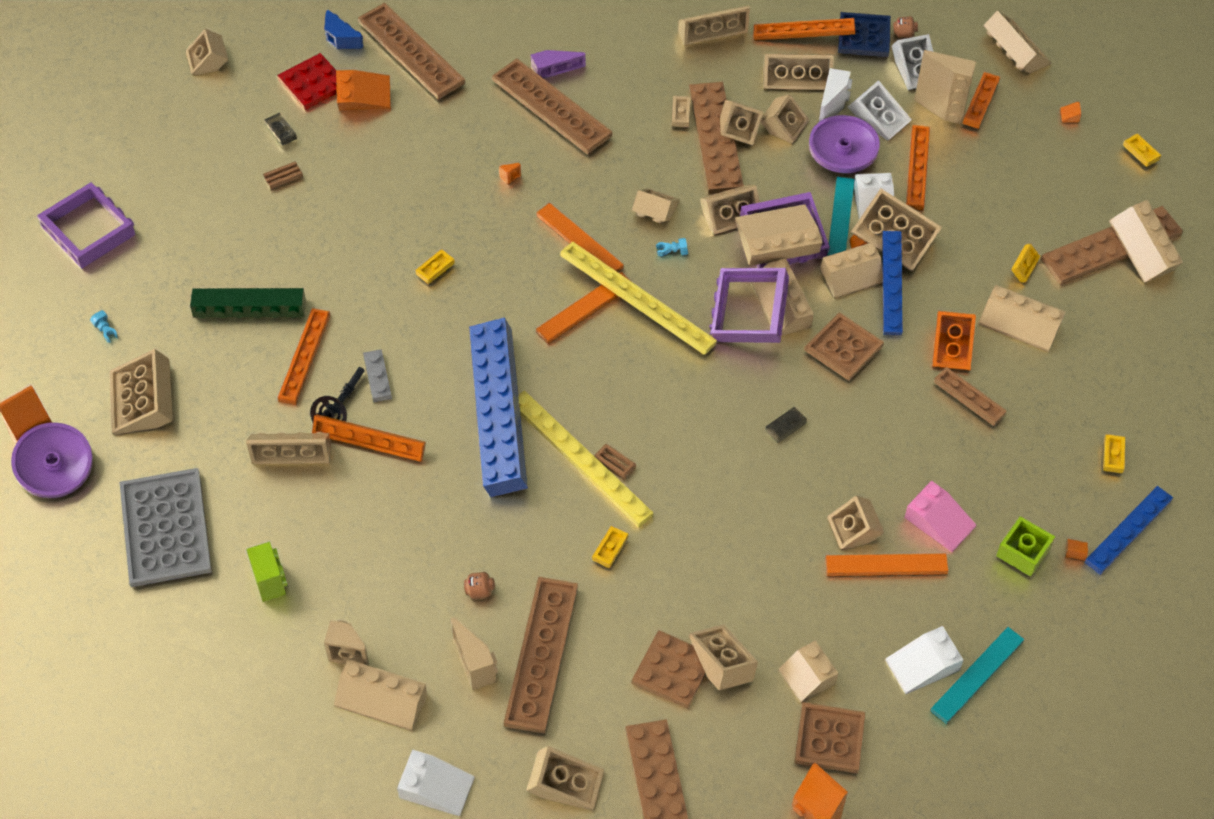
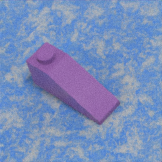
M545 50L531 54V67L534 72L545 79L586 67V55L584 52Z

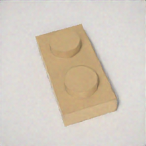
M673 96L672 126L689 127L690 97Z

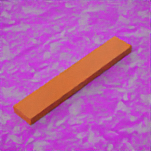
M854 18L754 24V41L855 34Z
M913 125L906 204L914 210L923 211L930 127Z
M548 203L536 212L540 220L569 244L573 241L617 272L624 268L622 262L552 204Z
M600 285L536 328V333L549 344L616 299L618 295L604 285Z
M312 308L278 395V402L297 405L331 316L330 311Z
M318 414L314 416L312 433H329L330 439L420 462L423 460L425 441Z
M946 553L826 555L825 558L827 576L948 574Z

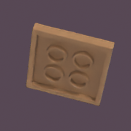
M839 312L805 346L804 351L850 381L883 347L884 342Z
M658 630L633 676L631 684L688 709L706 673L692 644Z
M803 702L794 763L812 766L816 763L821 768L858 774L865 712Z

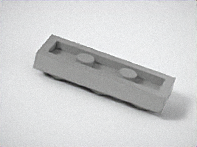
M382 349L364 352L363 356L373 403L392 399Z

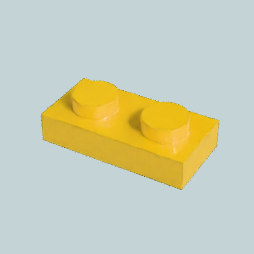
M1138 133L1126 139L1123 143V146L1146 167L1159 161L1161 158V154Z
M1031 243L1024 246L1011 269L1021 283L1027 282L1040 258V255Z
M441 249L415 270L416 275L427 284H430L455 264V260Z
M1106 434L1104 438L1103 471L1123 473L1125 466V437Z
M610 526L594 552L592 560L610 568L626 543L629 534Z

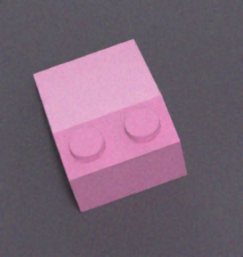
M930 481L907 506L904 517L951 552L976 527L974 521L951 495L933 481Z

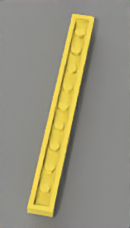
M573 241L561 250V257L705 355L716 345V339Z
M525 390L518 395L520 415L638 528L653 517V511Z

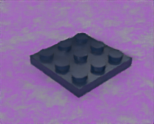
M849 12L840 13V19L854 18L855 34L839 35L838 53L889 57L891 16Z

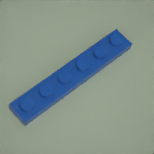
M883 231V335H902L901 231Z
M1156 486L1086 558L1084 563L1101 575L1171 503L1173 497L1159 486Z

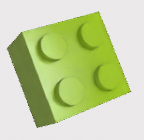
M1020 516L1001 542L996 556L1032 577L1050 551L1055 536Z
M270 542L247 548V554L262 602L286 595L284 587L288 585L277 549H272Z

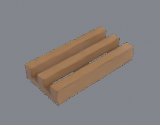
M296 161L264 173L263 177L270 190L302 178L303 173L300 171L299 166H297Z
M605 444L594 455L608 470L623 480L626 479L627 475L631 474L632 469L636 468V463L608 444ZM604 451L608 452L609 454H611V455L614 456V457L609 456V455L606 454ZM618 460L626 464L628 467H625L624 465L619 463Z

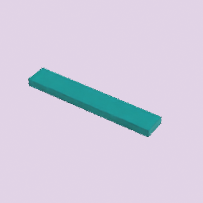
M837 177L828 243L830 248L827 256L846 251L855 179Z
M1007 627L933 705L930 712L945 724H948L1024 642V638Z

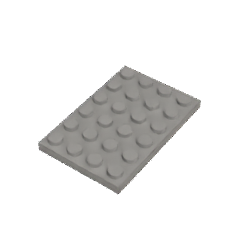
M198 468L119 482L129 584L131 587L212 573Z

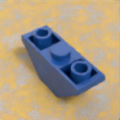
M329 10L326 11L324 25L326 41L336 49H362L364 47L362 34L354 30L347 22L341 20L337 14H333Z

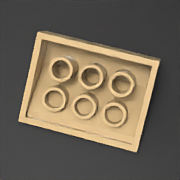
M924 50L914 100L941 119L961 124L976 61Z
M880 188L851 233L867 243L873 242L876 249L882 252L883 231H901L902 266L913 271L942 227Z
M805 204L735 217L749 266L820 252L822 239L818 227Z
M156 349L110 370L112 434L156 429L173 421L170 362L168 357Z

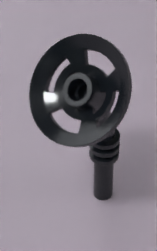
M358 367L350 381L343 386L338 398L321 396L312 403L310 408L312 422H314L316 414L334 418L337 413L338 420H340L341 414H343L342 421H347V411L343 403L347 398H350V395L355 390V385L365 372L363 368ZM322 402L323 404L319 408V413H316L318 404Z

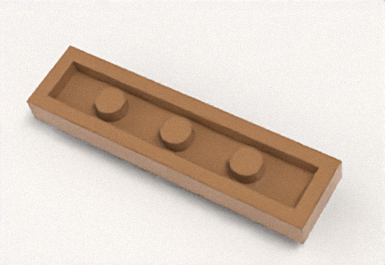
M946 367L935 377V384L992 426H995L1006 415L1007 410Z

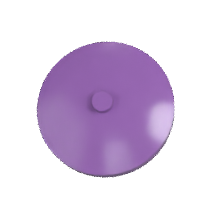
M848 115L831 116L821 120L814 126L809 138V150L814 160L822 167L838 173H854L869 167L876 160L880 146L878 134L870 124L862 119Z
M45 423L28 430L16 443L11 457L12 470L18 483L29 493L42 498H58L74 492L87 480L93 464L91 447L86 437L76 428L63 423Z

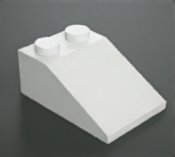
M929 34L897 40L892 45L895 63L908 90L917 88L924 50L933 52Z
M830 68L821 104L819 122L825 118L836 116L844 108L845 102L849 101L851 91H848V89L851 90L853 79H849L850 71Z
M879 80L848 106L855 117L870 124L877 134L887 141L912 120Z
M891 173L855 175L854 195L859 219L880 188L894 196Z
M941 626L923 634L887 657L885 661L904 693L908 694L959 672L963 658L944 627Z
M412 750L397 790L400 799L460 816L475 777L433 755Z

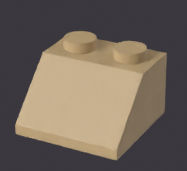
M204 29L186 49L192 75L217 71L228 60L222 35L208 29Z
M790 94L776 98L761 119L762 125L769 134L789 143L795 141L809 121Z
M725 100L720 116L721 135L753 145L763 111Z
M648 188L639 189L632 211L637 212L636 215L646 218L650 216L653 217V221L663 223V221L670 220L680 199Z
M857 495L827 516L841 550L869 544L884 534L871 500Z
M330 620L324 640L328 661L346 664L347 660L369 666L366 646L352 625L342 620Z
M816 641L797 650L779 668V672L801 703L835 685L838 678L837 670Z

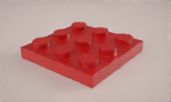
M321 53L277 75L280 83L304 110L337 94L336 69Z

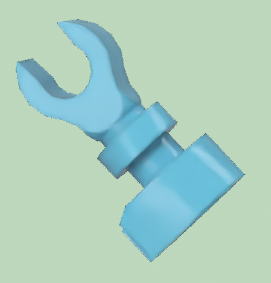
M686 238L678 239L679 243H675V241L672 244L657 243L656 249H663L657 251L658 256H665L671 251L674 253L677 250H680L682 256L688 255Z
M101 310L90 318V322L101 332L103 331L105 341L111 343L108 335L113 334L116 338H118L115 329L109 327L107 322L108 316L105 311Z

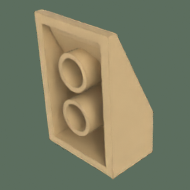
M451 618L453 640L472 690L495 683V674H498L494 652L490 653L488 646L457 619Z
M724 624L689 634V638L708 679L719 691L754 680L758 661Z
M547 746L537 752L526 791L547 800L594 810L604 769Z

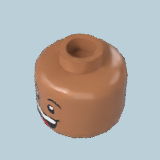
M912 16L898 17L896 22L893 23L894 35H897L899 39L912 38L915 36V32H918V22H914Z
M487 572L469 574L467 579L464 580L466 595H469L474 600L490 597L492 590H495L494 578H490Z

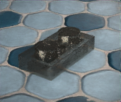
M280 112L264 119L265 125L281 146L297 139L296 133Z
M793 407L767 425L765 431L779 443L805 425L807 418Z

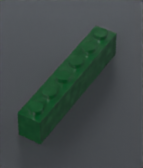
M192 288L190 308L193 317L296 318L304 317L306 297L304 288Z

